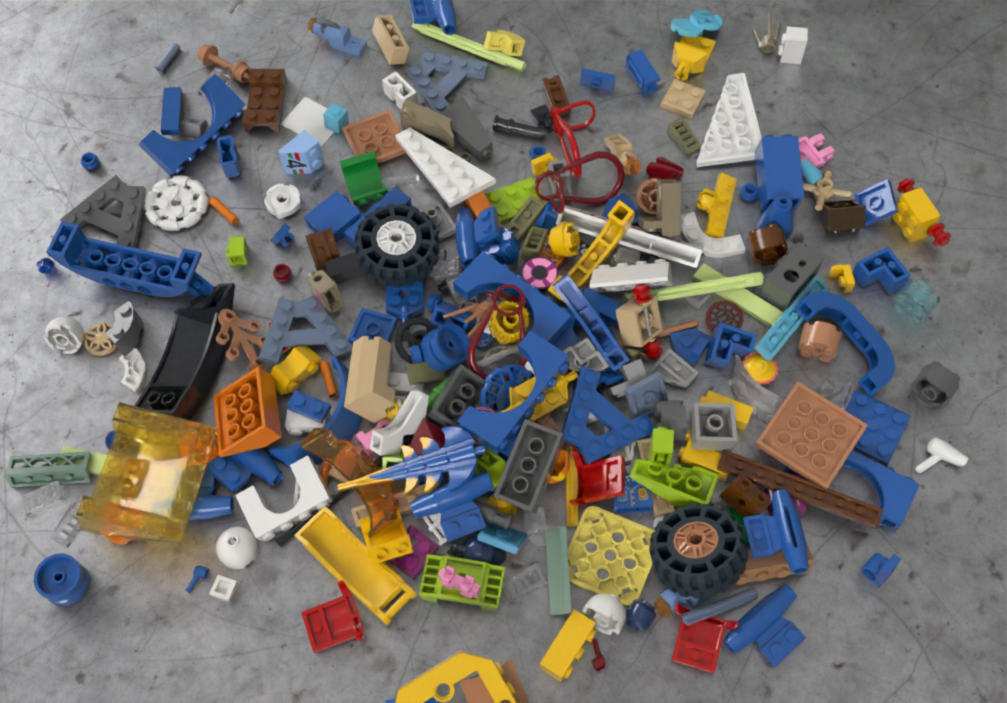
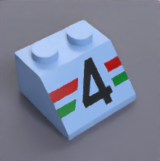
M305 130L278 151L283 170L286 174L312 173L324 163L319 141Z

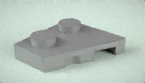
M669 348L646 373V378L658 371L662 375L665 384L686 389L699 375V372Z

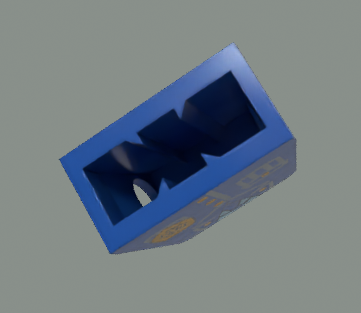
M625 466V495L614 497V514L652 512L653 500L649 489L629 477L633 466Z

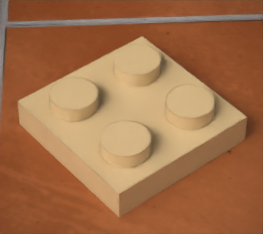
M674 79L660 107L692 119L706 94V90Z

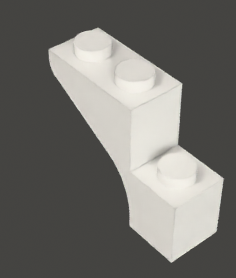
M412 390L394 420L382 429L372 430L370 450L380 456L401 454L403 435L415 434L422 419L426 418L429 395L419 390Z

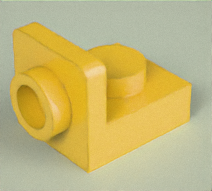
M837 264L830 268L828 278H838V284L842 287L843 293H851L855 281L850 264Z

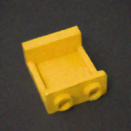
M399 508L359 519L372 565L413 552L410 537L405 530Z

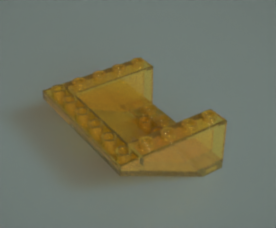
M119 402L112 419L115 436L91 497L83 495L76 513L80 530L104 536L181 544L219 428Z

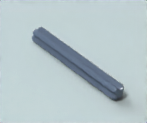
M751 587L683 613V623L689 626L756 600L758 598L757 590Z

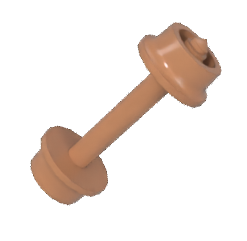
M204 44L200 47L197 57L204 66L209 67L215 62L232 71L231 78L234 82L246 83L249 81L251 68L247 66L246 62L240 61L233 65L218 57L216 46Z

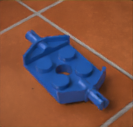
M423 280L420 282L416 281L408 287L406 285L400 286V288H394V286L390 285L386 287V313L400 318L403 323L424 311ZM403 292H408L410 294L407 298H402L400 296V294Z

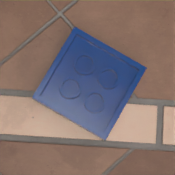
M855 389L845 411L868 426L853 449L857 453L872 458L887 467L911 415Z

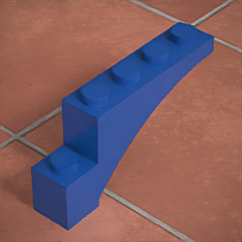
M567 273L555 282L553 288L578 319L612 370L616 371L630 361L628 353L616 339L614 331L570 275Z

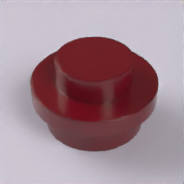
M278 264L273 270L274 278L280 282L287 281L292 275L291 268L286 264Z

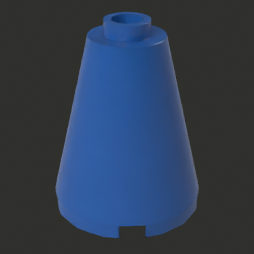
M784 195L776 197L759 217L757 229L777 224L784 231L786 240L790 238L794 229L792 200Z

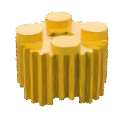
M506 300L497 305L503 312H513L519 307L517 302L514 304L513 301L509 303ZM523 307L522 315L526 332L530 323L528 321L529 312H527L528 309ZM494 310L488 321L489 331L492 332L491 335H494V338H497V341L501 344L517 342L520 339L519 314L504 316Z

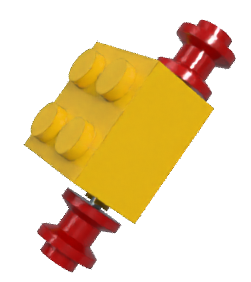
M913 179L902 180L898 184L897 191L904 194L901 195L897 203L898 213L892 216L893 220L902 229L903 235L907 237L910 243L933 236L935 238L933 241L935 246L942 247L948 244L951 234L943 231L945 228L943 223L937 224L941 215L921 187H913L915 184Z

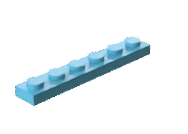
M817 275L812 277L754 348L767 361L771 360L804 320L795 309L798 303L811 293L827 292L829 287Z

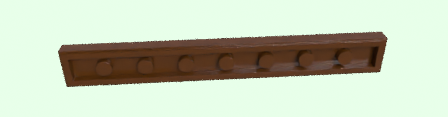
M723 450L717 466V470L735 477L743 473L756 485L772 491L788 490L793 499L875 530L878 528L883 509L829 488L825 489L813 482L727 450Z

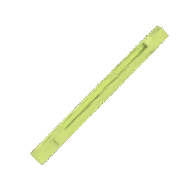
M413 22L411 26L414 30L503 66H508L524 72L526 68V63L521 60L507 56L505 53L497 50H486L484 45L459 35H446L441 28L431 24H414Z
M761 272L651 289L648 294L656 296L658 302L758 286L764 283V276ZM632 292L625 293V303L633 298L635 294H632Z

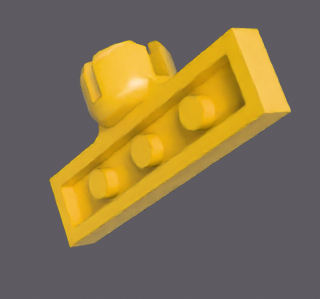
M723 172L717 177L715 190L704 188L697 198L699 202H696V206L699 209L708 213L704 233L713 238L724 237L737 181L736 178Z

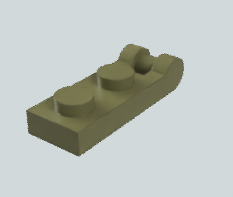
M532 195L506 226L511 231L514 229L518 231L514 236L519 244L530 227L545 210L546 205Z

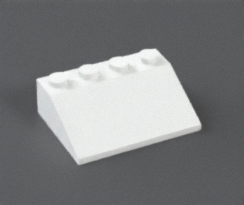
M666 259L654 260L655 263L647 264V261H638L636 265L628 266V263H618L617 267L599 265L598 269H593L590 288L597 293L632 290L638 284H646V286L651 288L672 286L671 264L666 262Z

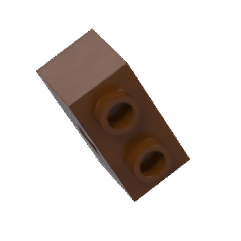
M743 473L720 494L742 517L760 515L772 503Z

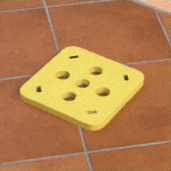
M596 506L586 508L568 547L570 584L596 595L614 594L619 597L623 606L629 607L635 599H639L653 564L649 546L651 544V534L655 530ZM614 533H621L624 539L621 542H615L612 539V535ZM588 543H594L597 546V550L590 553L585 549V546ZM607 551H613L616 554V559L609 561L605 558L604 554ZM632 559L635 561L636 566L633 569H628L625 567L624 561ZM576 566V569L578 571L575 574L572 569V567ZM600 569H604L608 572L609 576L606 579H600L597 576V572ZM629 588L630 592L622 594L623 590Z

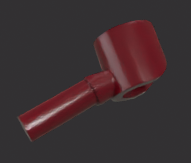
M593 639L592 643L596 658L591 660L595 670L600 671L605 668V658L600 652L597 639Z

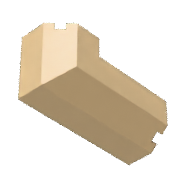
M363 336L353 342L344 407L376 423L386 417L387 412L385 410L387 407L391 408L394 404L395 390L389 385L393 355L392 344L381 337H374V340L368 339L369 336Z

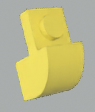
M498 29L497 32L487 31L484 48L486 50L502 51L507 56H522L526 40L517 34Z

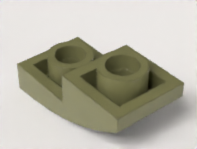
M426 362L406 365L405 367L410 386L424 382L440 381L445 378L444 372L436 371Z

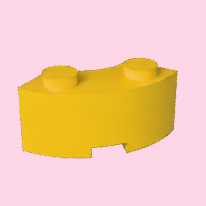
M308 346L293 348L285 360L273 366L270 375L274 377L275 389L281 395L289 392L293 393L298 389L299 385L318 370V364L322 358Z

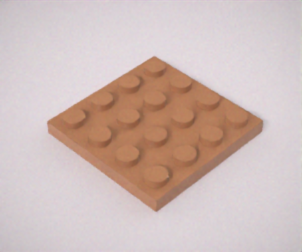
M797 381L755 443V446L809 481L827 489L868 425Z

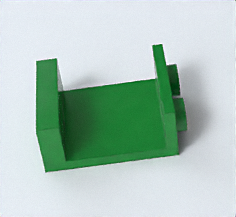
M374 151L340 161L341 170L354 206H364L372 200L380 201L388 192L378 168Z

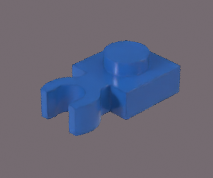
M609 366V368L600 371L601 374L597 386L603 382L606 385L622 383L624 375L618 369L613 371Z

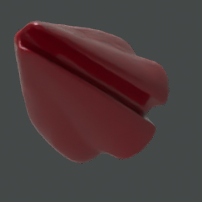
M665 157L656 158V163L650 162L648 164L646 173L649 179H675L681 183L684 168Z

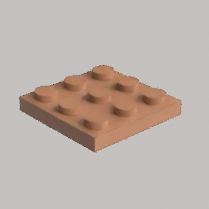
M390 109L342 127L343 134L355 156L374 151L377 164L406 153L396 140L395 135L400 133L401 130Z

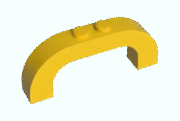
M620 200L608 213V221L604 229L568 272L580 289L591 279L593 269H598V266L602 265L617 247L633 222L635 212ZM559 275L556 278V280L552 283V285L548 288V291L551 292L558 299H560L563 303H565L563 299L560 297V295L557 293V291L553 288V284L562 278V276Z

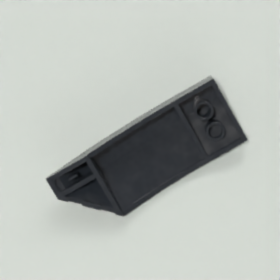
M234 283L218 284L213 287L214 291L206 296L202 294L190 301L191 305L187 308H179L174 311L175 318L165 351L149 384L130 411L131 415L169 428H187L203 402L223 356L226 344L222 345L216 341V336L222 326L219 323L218 315L223 309L232 310L235 292Z

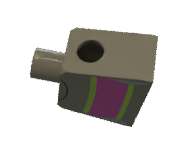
M323 270L317 273L313 271L307 275L306 279L312 295L317 298L329 316L345 306L337 284Z

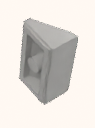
M180 116V132L177 135L200 138L207 120Z

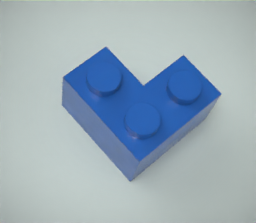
M889 247L858 261L852 272L862 287L879 280L889 294L904 287L911 276Z
M719 323L713 329L704 363L723 369L729 365L732 353L742 357L750 355L753 352L757 335L724 323Z

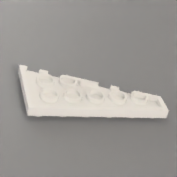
M408 128L395 135L397 142L450 208L496 183V178L412 128Z

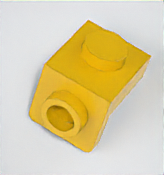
M550 153L531 160L533 175L537 177L546 172L548 162L557 161V158H553Z

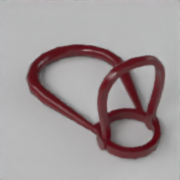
M596 151L555 172L547 170L542 173L535 181V193L540 199L550 202L558 214L563 213L565 200L586 205H600L608 202L610 198L618 194L624 182V167L617 156L610 152ZM598 158L607 159L616 166L618 174L616 184L606 195L599 198L564 196V182L560 173ZM545 177L554 181L558 187L557 192L553 195L543 196L539 193V184ZM554 199H560V208Z
M504 284L498 287L495 292L485 293L487 297L491 298L493 304L472 337L468 347V363L473 373L484 380L488 375L478 367L475 360V350L493 310L504 316L519 314L520 342L526 336L522 309L525 307L526 300L522 290L513 284ZM505 288H514L519 292L521 298L499 292ZM497 297L516 301L519 307L513 312H503L497 306ZM521 355L518 365L524 367L527 360ZM507 375L503 376L505 381L509 380Z

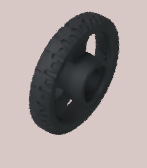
M421 317L410 318L403 322L397 329L394 340L399 356L409 364H413L411 356L404 350L402 342L407 341L409 349L410 346L418 345L421 352V345L416 343L415 338L422 340L427 333L435 330L438 326L432 324L428 319ZM412 325H423L426 327V331L417 330L411 334L407 328Z

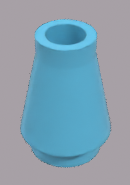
M806 158L801 161V170L807 183L814 185L819 179L823 178L822 171Z

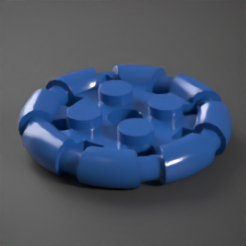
M507 364L501 369L496 368L484 380L485 385L480 390V407L491 409L490 405L494 404L495 413L509 408L510 387L513 389L524 383L519 380L521 376L524 377V382L535 377L533 372L517 364ZM504 375L508 376V381L504 380ZM492 386L497 388L495 393L491 392Z

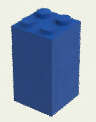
M791 134L780 137L766 135L761 138L755 150L760 212H764L773 200L781 195L787 196L792 200L793 211H796L804 199L798 136H792Z

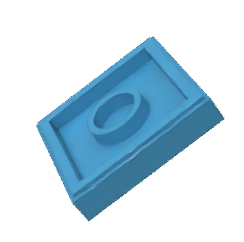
M486 524L487 527L480 531L477 540L516 555L525 543L528 534L511 527L506 532L500 526Z

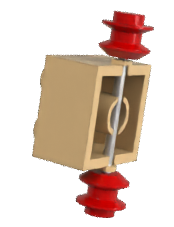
M638 284L631 291L635 296L616 310L622 343L627 346L643 347L647 349L644 352L646 356L657 358L663 352V349L659 347L662 342L654 338L663 331L657 297L648 294L651 290L650 286Z

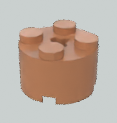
M815 321L814 325H809V322L805 323L798 346L800 355L807 358L814 356L818 357L822 362H830L832 358L838 355L842 331H836V326L826 322Z

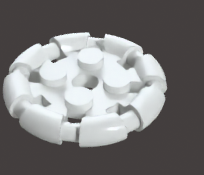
M177 175L173 176L174 178H165L157 182L152 187L153 190L147 193L144 201L145 214L148 220L156 227L160 226L161 229L167 231H179L180 228L186 227L187 229L196 224L201 219L202 214L206 213L209 204V197L206 196L207 190L198 180H192L188 176ZM175 202H181L179 206H173Z

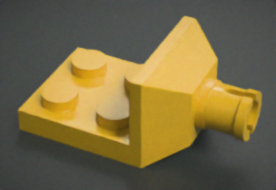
M682 36L679 43L675 42L672 56V64L677 69L675 77L680 79L683 74L681 80H686L689 73L704 72L716 41L701 36L695 38Z

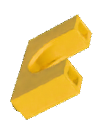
M708 391L707 396H702L700 403L734 404L736 429L743 432L754 407L712 391ZM689 429L685 439L688 443L686 447H681L678 457L681 458V466L686 468H692L693 466L704 468L719 474L717 480L725 483L728 474L717 470L722 453L714 450H692L691 429Z

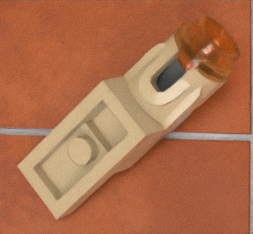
M620 133L604 138V144L610 149L611 154L617 156L622 162L625 174H638L641 170V162L633 153L632 143Z

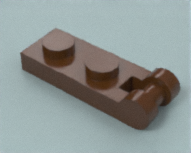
M559 75L553 76L550 79L547 77L542 78V85L551 107L560 109L570 105ZM571 109L559 113L560 116L571 114Z

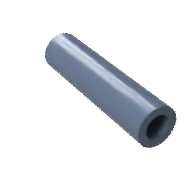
M177 43L172 44L156 65L157 71L162 73L180 50V46Z

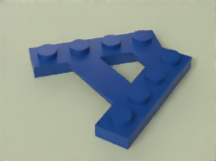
M582 366L578 374L562 433L566 437L565 442L578 446L587 464H590L652 434L654 426L647 413L631 421L596 391L601 373ZM591 412L610 431L597 437L586 427L589 413Z

